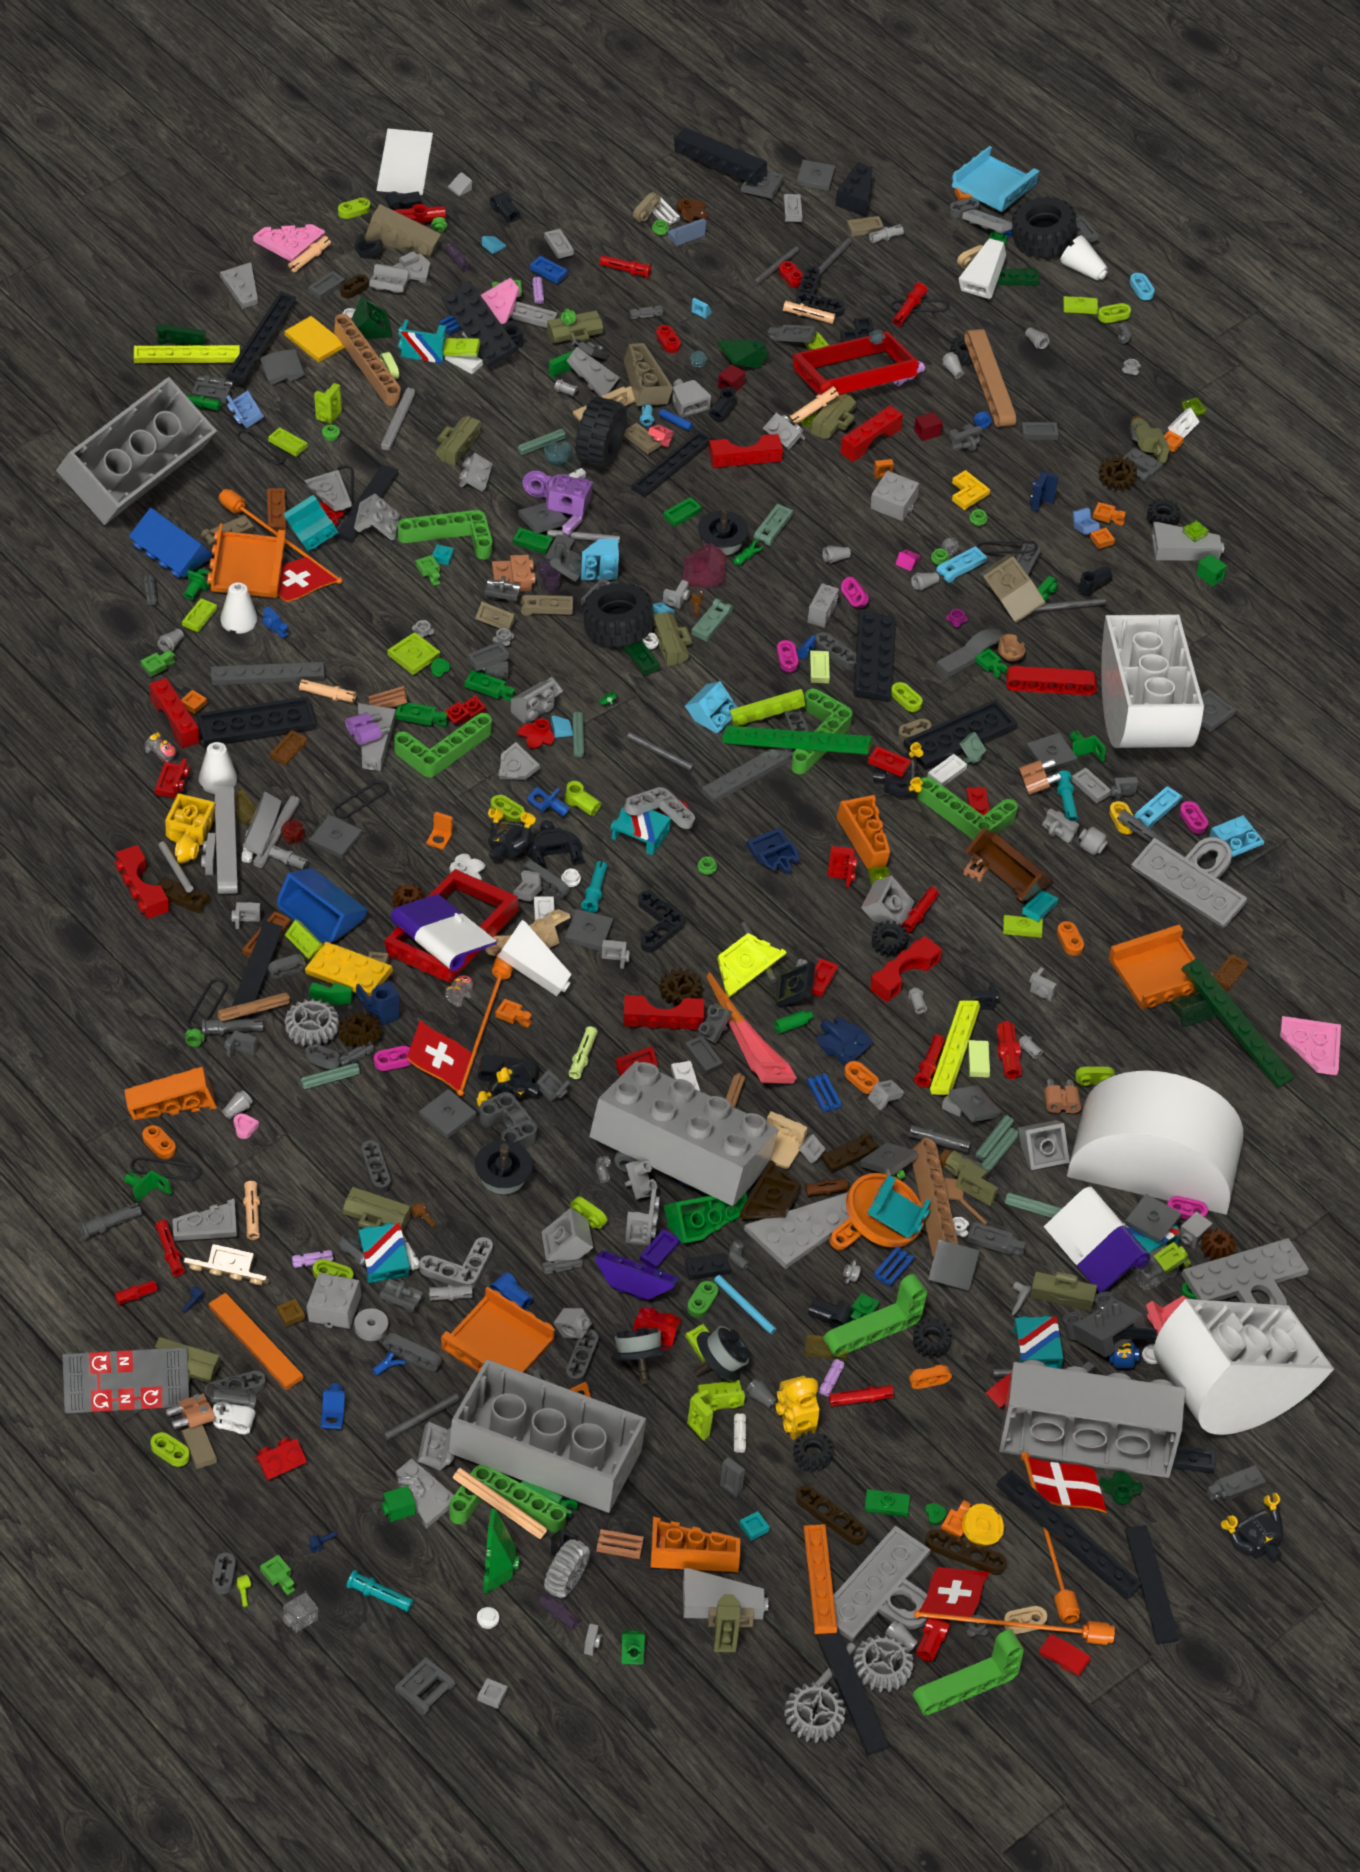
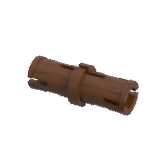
M846 1178L830 1181L823 1179L822 1182L805 1183V1191L807 1197L818 1194L830 1195L833 1192L848 1191V1183Z

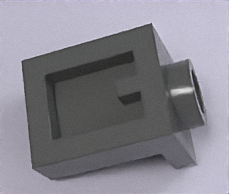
M1137 777L1114 778L1113 786H1110V796L1114 797L1115 802L1120 801L1122 795L1136 794Z

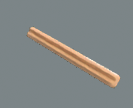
M459 1468L454 1474L453 1478L537 1538L541 1539L547 1532L545 1526L462 1468Z

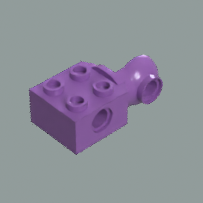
M531 471L524 476L523 487L531 496L546 497V507L548 510L583 517L591 501L593 481H588L585 478L570 477L567 474L548 476L542 471Z

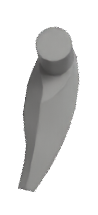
M1019 1282L1014 1283L1013 1289L1020 1293L1012 1310V1316L1016 1314L1028 1298L1031 1286H1025Z

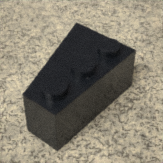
M857 162L838 188L835 206L866 217L873 167Z

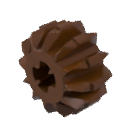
M406 883L405 886L399 885L393 892L392 904L397 908L423 899L425 894L422 892L421 887L415 886V883L412 885Z
M1218 1228L1215 1231L1209 1229L1207 1234H1204L1202 1237L1200 1248L1203 1251L1204 1257H1210V1261L1233 1255L1235 1252L1236 1240L1233 1239L1232 1234H1226V1229L1223 1231H1219Z

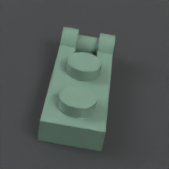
M777 504L755 532L754 540H758V542L761 540L766 545L771 546L774 539L793 516V510Z
M716 598L712 606L692 628L691 635L707 642L731 614L733 605L729 603L724 604L722 600Z

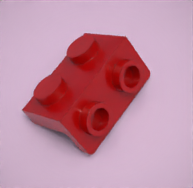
M183 758L181 765L169 762L164 763L155 788V795L176 798L180 791L183 792L185 787L184 779L185 777L188 778L190 766H187V759Z
M831 846L828 877L847 879L846 887L850 888V881L855 879L857 857H854V849Z
M642 1307L635 1318L633 1331H636L635 1328L657 1327L658 1330H661V1344L672 1346L682 1318H678L671 1313L657 1312L654 1308Z
M289 1437L278 1441V1447L271 1449L270 1446H267L258 1451L259 1455L254 1457V1460L258 1461L266 1481L307 1462L297 1438L290 1441Z

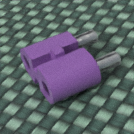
M366 712L345 720L347 730L351 735L354 734V739L359 745L380 739L382 734L390 732L388 725L379 728L376 722L373 723V721L381 719L379 713L370 715Z

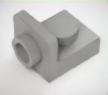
M892 1080L876 1083L868 1099L879 1110H884L888 1101L901 1099L904 1091Z

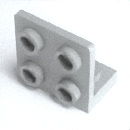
M374 493L360 502L354 528L360 532L373 525L392 541L396 536L400 514Z
M652 1188L649 1214L628 1212L625 1243L649 1246L651 1238H655L660 1197L656 1196V1189Z

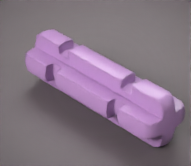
M534 277L532 282L534 300L536 304H543L542 278Z
M573 515L562 526V533L569 535L583 521V517Z
M331 1250L323 1251V1253L314 1252L303 1254V1256L294 1255L292 1256V1264L294 1268L302 1267V1265H314L320 1259L333 1261V1253Z
M838 1359L833 1361L832 1367L829 1369L820 1387L819 1393L826 1397L832 1392V1388H834L844 1368V1362Z

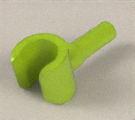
M248 1575L237 1578V1588L241 1594L243 1607L248 1606L246 1588L251 1587Z

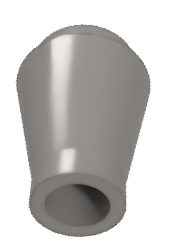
M1032 327L1026 330L1025 335L1037 349H1044L1048 346L1049 338L1046 333L1035 330Z
M950 352L942 358L943 366L956 379L964 375L958 355Z
M828 545L822 551L823 560L828 563L850 558L851 555L849 547Z
M937 572L916 573L911 578L912 586L916 590H923L939 582Z
M176 629L160 636L158 640L160 650L163 652L173 651L184 637L183 632L180 629Z
M245 1091L236 1092L222 1112L228 1119H231L250 1108V1104L253 1101Z
M894 1621L884 1634H887L888 1639L891 1640L893 1637H896L897 1643L903 1641L904 1647H909L910 1652L918 1643L901 1622Z

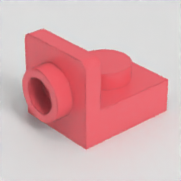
M661 425L650 427L648 434L653 436V439L661 441V446L669 447L674 431Z

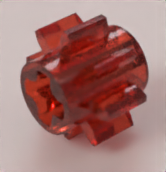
M293 819L291 822L289 820L286 821L281 828V833L284 834L282 839L293 844L295 841H301L305 834V830L302 829L303 823Z

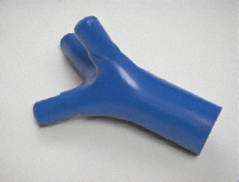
M388 1352L386 1358L375 1366L372 1371L377 1376L388 1367L398 1364L405 1365L406 1362L405 1360H392L394 1353Z

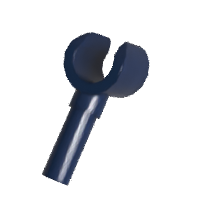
M198 1285L190 1290L192 1298L181 1309L183 1313H186L196 1302L203 1301V1290Z
M333 1531L321 1537L318 1535L311 1536L309 1543L310 1551L313 1553L320 1551L323 1548L322 1543L336 1537L337 1533Z

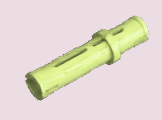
M587 1027L585 1029L578 1051L572 1058L573 1064L569 1070V1076L573 1079H579L583 1068L588 1064V1056L598 1034L597 1029L594 1027Z

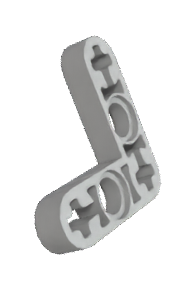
M661 787L628 797L624 805V810L631 815H639L660 808L678 826L684 829L691 828L695 820L694 814L671 792Z
M486 1237L478 1238L472 1246L463 1266L434 1256H424L420 1260L419 1270L426 1277L449 1285L452 1284L453 1286L471 1285L473 1289L477 1285L492 1255L493 1243ZM483 1246H486L487 1248H484V1249H483L482 1255H481V1254H480V1248H483ZM477 1260L481 1265L473 1267L470 1265V1262ZM449 1269L454 1273L451 1276H446L442 1272ZM470 1272L471 1279H469L468 1281H464V1279L466 1280L468 1278Z

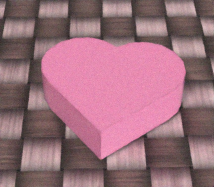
M237 1114L234 1117L236 1135L241 1139L249 1138L259 1126V1121L246 1114Z

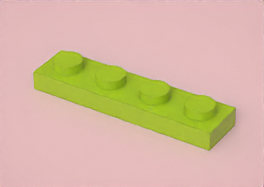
M802 689L731 709L730 714L733 726L745 725L804 707V694Z

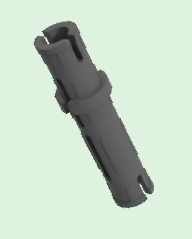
M1125 809L1118 815L1117 819L1127 825L1130 831H1135L1148 842L1156 838L1166 846L1170 844V842H1167L1143 824L1140 818L1136 819Z
M914 1125L911 1126L909 1133L910 1138L918 1140L929 1138L936 1145L965 1152L966 1154L971 1142L935 1132L932 1128L928 1130Z

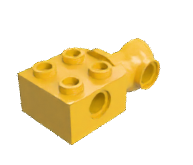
M183 794L177 795L165 820L166 837L177 843L175 856H177L178 864H183L197 858L199 845H203L215 820V802Z
M801 1376L780 1382V1388L777 1391L778 1403L775 1404L777 1414L783 1418L785 1432H789L792 1440L797 1439L798 1436L801 1437L803 1432L807 1435L808 1431L812 1430V1434H815V1430H817L819 1406L816 1394L818 1391V1381L814 1378Z

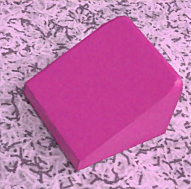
M906 549L899 552L896 565L911 571L920 561L921 556Z

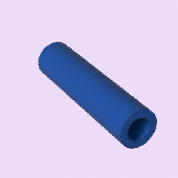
M663 408L659 412V417L690 431L693 427V423Z

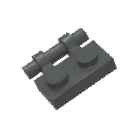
M205 375V377L198 376L192 395L199 397L204 395L206 398L221 400V403L227 404L228 399L226 397L230 395L234 382L222 377L217 379L209 375Z

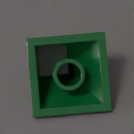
M362 296L351 320L366 340L391 337L392 331L387 312Z
M760 340L718 341L717 343L733 365L760 368L769 353L765 344Z

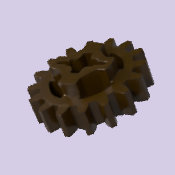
M1113 455L1111 460L1107 457L1106 462H1101V467H1099V480H1102V485L1108 484L1107 489L1114 487V491L1117 488L1123 491L1125 486L1129 489L1130 484H1135V479H1137V466H1134V461L1128 462L1129 458L1122 459V455L1119 458Z
M679 968L678 971L671 969V974L665 972V976L661 977L659 991H661V997H666V1002L671 1000L674 1006L676 1003L681 1004L684 998L697 999V997H701L703 984L700 977L696 978V972L690 974L689 969L686 971H682V968Z
M360 1011L359 1014L353 1012L351 1017L346 1015L345 1020H340V1025H338L339 1038L343 1040L344 1044L349 1042V1046L354 1044L357 1047H360L361 1044L368 1046V1042L375 1043L374 1038H380V1033H382L381 1021L377 1019L376 1015L371 1016L370 1012L366 1015L363 1014V1011Z

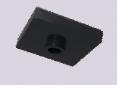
M808 962L780 973L776 1005L779 1008L811 996L815 964L813 962Z

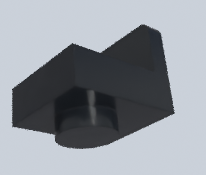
M362 234L358 235L354 243L355 250L360 258L378 256L384 245L381 239L366 242Z

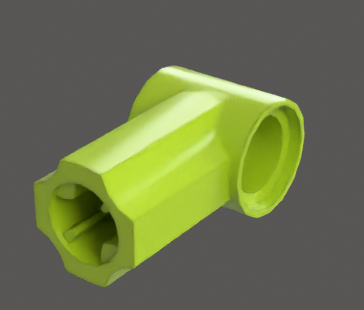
M569 782L566 788L565 802L570 806H578L590 816H594L601 807V802L584 791V787L580 782Z

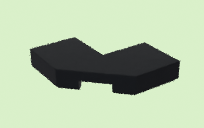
M871 317L854 318L855 330L840 331L841 342L871 336L874 332Z

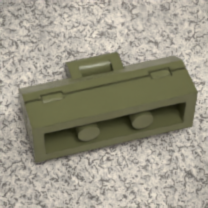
M597 310L577 314L575 323L569 326L564 325L561 318L547 320V335L552 343L566 340L573 342L574 338L589 341V336L603 333L602 321Z
M844 393L828 402L827 406L812 420L811 433L825 439L830 438L838 428L846 430L855 420L854 415L851 413L856 408V401L850 395Z
M467 416L461 418L454 428L446 426L437 437L441 444L436 449V455L443 462L455 466L480 435L481 421Z
M668 612L653 614L654 625L652 630L659 640L658 645L666 666L682 664L688 660L689 656L686 645L692 643L687 627L678 628L674 615Z
M352 1187L346 1198L343 1214L359 1219L358 1227L361 1228L367 1226L379 1227L386 1223H400L401 1231L403 1232L410 1219V1206Z
M1036 1271L1030 1297L1092 1311L1097 1285L1077 1281L1078 1276L1057 1272L1056 1276Z
M159 1337L154 1349L187 1348L188 1383L191 1378L206 1383L215 1380L221 1366L219 1355Z
M724 1594L717 1603L713 1636L714 1652H736L740 1624V1602L733 1594Z

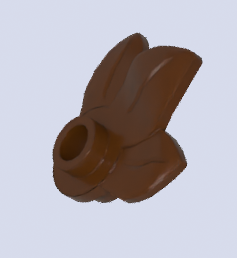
M685 198L678 200L677 209L681 213L682 218L687 222L691 223L694 218L707 219L706 204L704 202Z

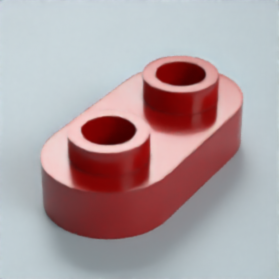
M790 261L782 262L779 265L780 276L790 287L799 288L803 273L794 263Z
M668 325L659 326L656 330V338L663 349L668 353L678 352L681 341L673 328Z

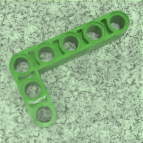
M480 510L406 518L398 522V540L402 543L470 535L475 554L479 559L486 560L492 556V537L486 516Z
M817 689L806 691L805 711L824 721L814 732L845 734L850 729L852 710ZM796 749L792 755V771L796 774L806 773L827 751Z
M487 713L476 715L431 749L427 748L409 733L399 732L394 737V752L423 776L433 777L488 738L492 732V718Z
M930 777L921 778L923 784L920 785L922 787L921 791L917 792L918 799L973 840L983 827L1000 834L1014 823L1016 819L1018 805L1012 799L1003 800L983 816Z
M915 1274L908 1275L900 1283L895 1304L830 1330L824 1335L823 1341L835 1357H839L907 1329L921 1320L927 1290Z
M484 1465L476 1466L470 1473V1475L545 1526L547 1530L556 1533L559 1530L563 1531L565 1529L567 1513L566 1509L560 1504L499 1471ZM461 1485L449 1503L450 1520L455 1524L465 1523L483 1499Z
M1006 1630L996 1637L991 1658L916 1689L912 1696L923 1715H930L1009 1682L1019 1673L1024 1648L1013 1630Z

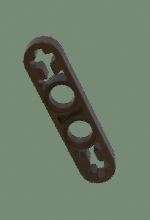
M810 1486L798 1488L796 1502L800 1507L853 1545L864 1543L867 1529L862 1523ZM802 1495H803V1496L809 1495L810 1497H809V1498L806 1497L805 1499H803V1498H802ZM824 1505L829 1510L821 1513L817 1510V1507ZM842 1518L846 1523L844 1525H837L834 1519ZM853 1532H854V1533L860 1532L861 1534H860V1535L857 1534L856 1536H854V1535H853Z
M930 1530L926 1534L925 1546L934 1553L984 1572H990L992 1575H1001L1005 1571L1007 1560L1004 1555L940 1530ZM934 1538H937V1539H938V1541H937L936 1543H933V1542H932V1540H934ZM958 1545L960 1546L961 1551L953 1552L951 1551L950 1546ZM976 1552L979 1553L982 1556V1558L980 1560H974L970 1557V1554ZM996 1561L999 1562L997 1567L993 1566Z

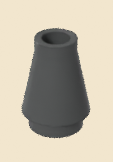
M758 1378L754 1379L746 1388L749 1397L762 1403L769 1409L778 1400L764 1381Z

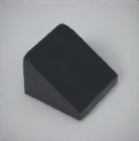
M562 1530L556 1532L551 1537V1555L556 1556V1553L559 1552L564 1543L570 1539L578 1541V1536Z

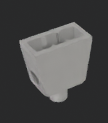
M677 379L673 383L672 402L679 417L684 418L710 409L711 395L695 380L684 383L681 379Z

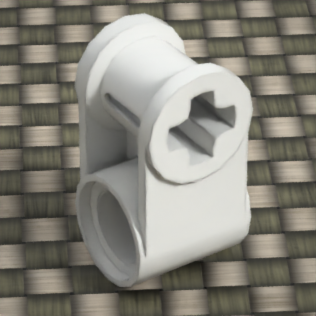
M220 1401L213 1407L215 1419L213 1424L219 1429L234 1431L239 1434H248L255 1417V1410L244 1405Z

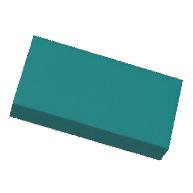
M1042 890L1023 907L1022 914L1039 922L1057 905L1058 898Z

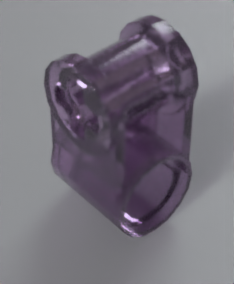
M538 560V572L545 590L550 592L559 590L560 572L550 565V561L542 562Z

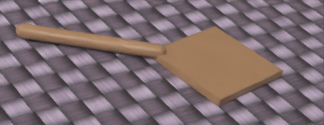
M944 1178L948 1199L960 1201L984 1225H987V1221L963 1199L964 1191L956 1187L958 1179Z

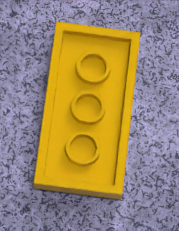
M329 942L324 943L305 968L307 975L331 984L346 985L353 988L355 993L356 985L360 984L368 996H372L373 988L383 984L393 971L391 965Z

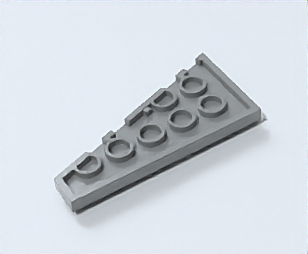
M847 1193L790 1210L786 1217L765 1218L744 1225V1230L786 1269L828 1240L832 1232L849 1219L846 1209Z

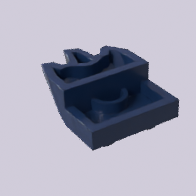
M781 828L772 830L746 843L754 859L772 870H776L778 867L784 874L790 873L792 869L789 861L794 863L800 861L797 848L792 840H787Z
M835 1017L834 1023L824 1019L820 1027L825 1034L817 1035L818 1044L828 1056L833 1054L844 1066L854 1061L873 1043L872 1039L853 1023L839 1017Z

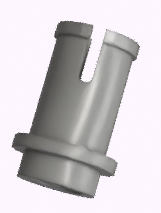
M558 379L554 389L557 392L561 391L574 397L578 387L564 382L563 379Z
M913 988L909 991L908 998L913 1003L915 1013L922 1014L927 1011V1006L923 999V991L919 988Z
M1024 1035L1020 1038V1049H1024L1034 1060L1042 1055L1043 1050L1032 1041L1031 1036Z

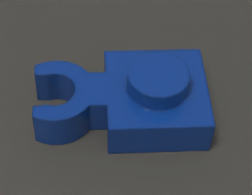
M269 606L263 609L262 621L264 625L274 633L277 632L281 638L287 636L288 632L285 630L288 629V626L280 621V616Z

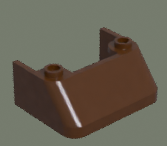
M984 827L964 851L973 856L972 861L981 867L982 864L987 866L1017 892L1015 896L1022 902H1030L1053 880L1003 837Z

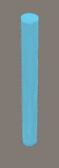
M720 1275L715 1277L714 1281L770 1335L776 1331V1328Z

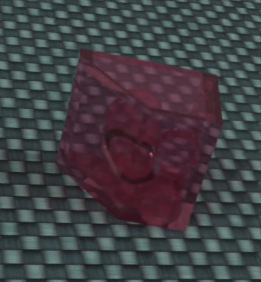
M713 543L704 546L684 558L682 580L688 581L689 587L711 588L720 584L724 578L726 555Z

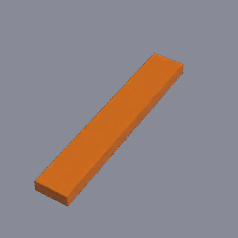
M226 1293L209 1303L211 1311L285 1390L303 1380V1374Z
M825 1524L804 1525L815 1634L837 1633Z

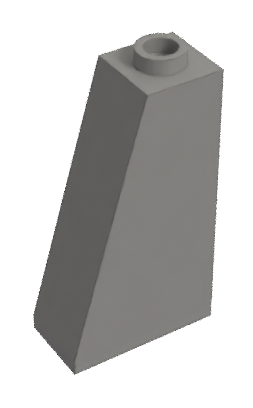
M1159 522L1153 523L1151 537L1155 560L1200 561L1210 554L1220 560L1221 553H1224V543L1221 542L1220 535Z
M358 703V715L366 712L370 715L379 713L381 719L373 721V723L376 722L379 728L387 725L390 727V732L382 734L380 739L360 745L362 768L381 771L395 725L396 709Z
M684 1568L683 1618H708L709 1607L717 1608V1603L724 1594H733L740 1602V1608H754V1619H763L764 1611H768V1597H764L763 1588Z

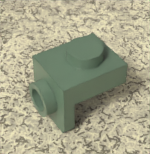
M976 732L970 733L959 743L967 755L963 759L965 763L978 762L982 758L981 755L987 751Z

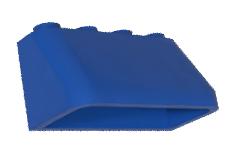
M151 507L129 535L134 541L132 544L139 550L143 548L147 550L145 554L153 560L155 557L158 558L159 561L157 563L165 569L168 566L172 568L170 572L178 578L181 576L185 578L188 570L195 571L213 556L212 552Z
M313 868L288 872L277 898L278 908L294 921L299 920L323 943L336 942L362 922L368 909Z

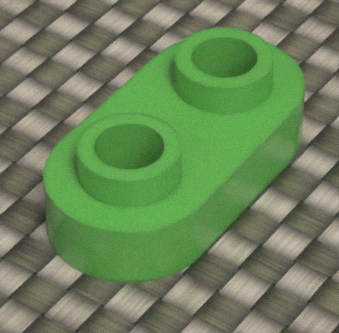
M704 1281L698 1285L688 1301L687 1311L692 1317L702 1318L707 1315L718 1296V1287L715 1283Z

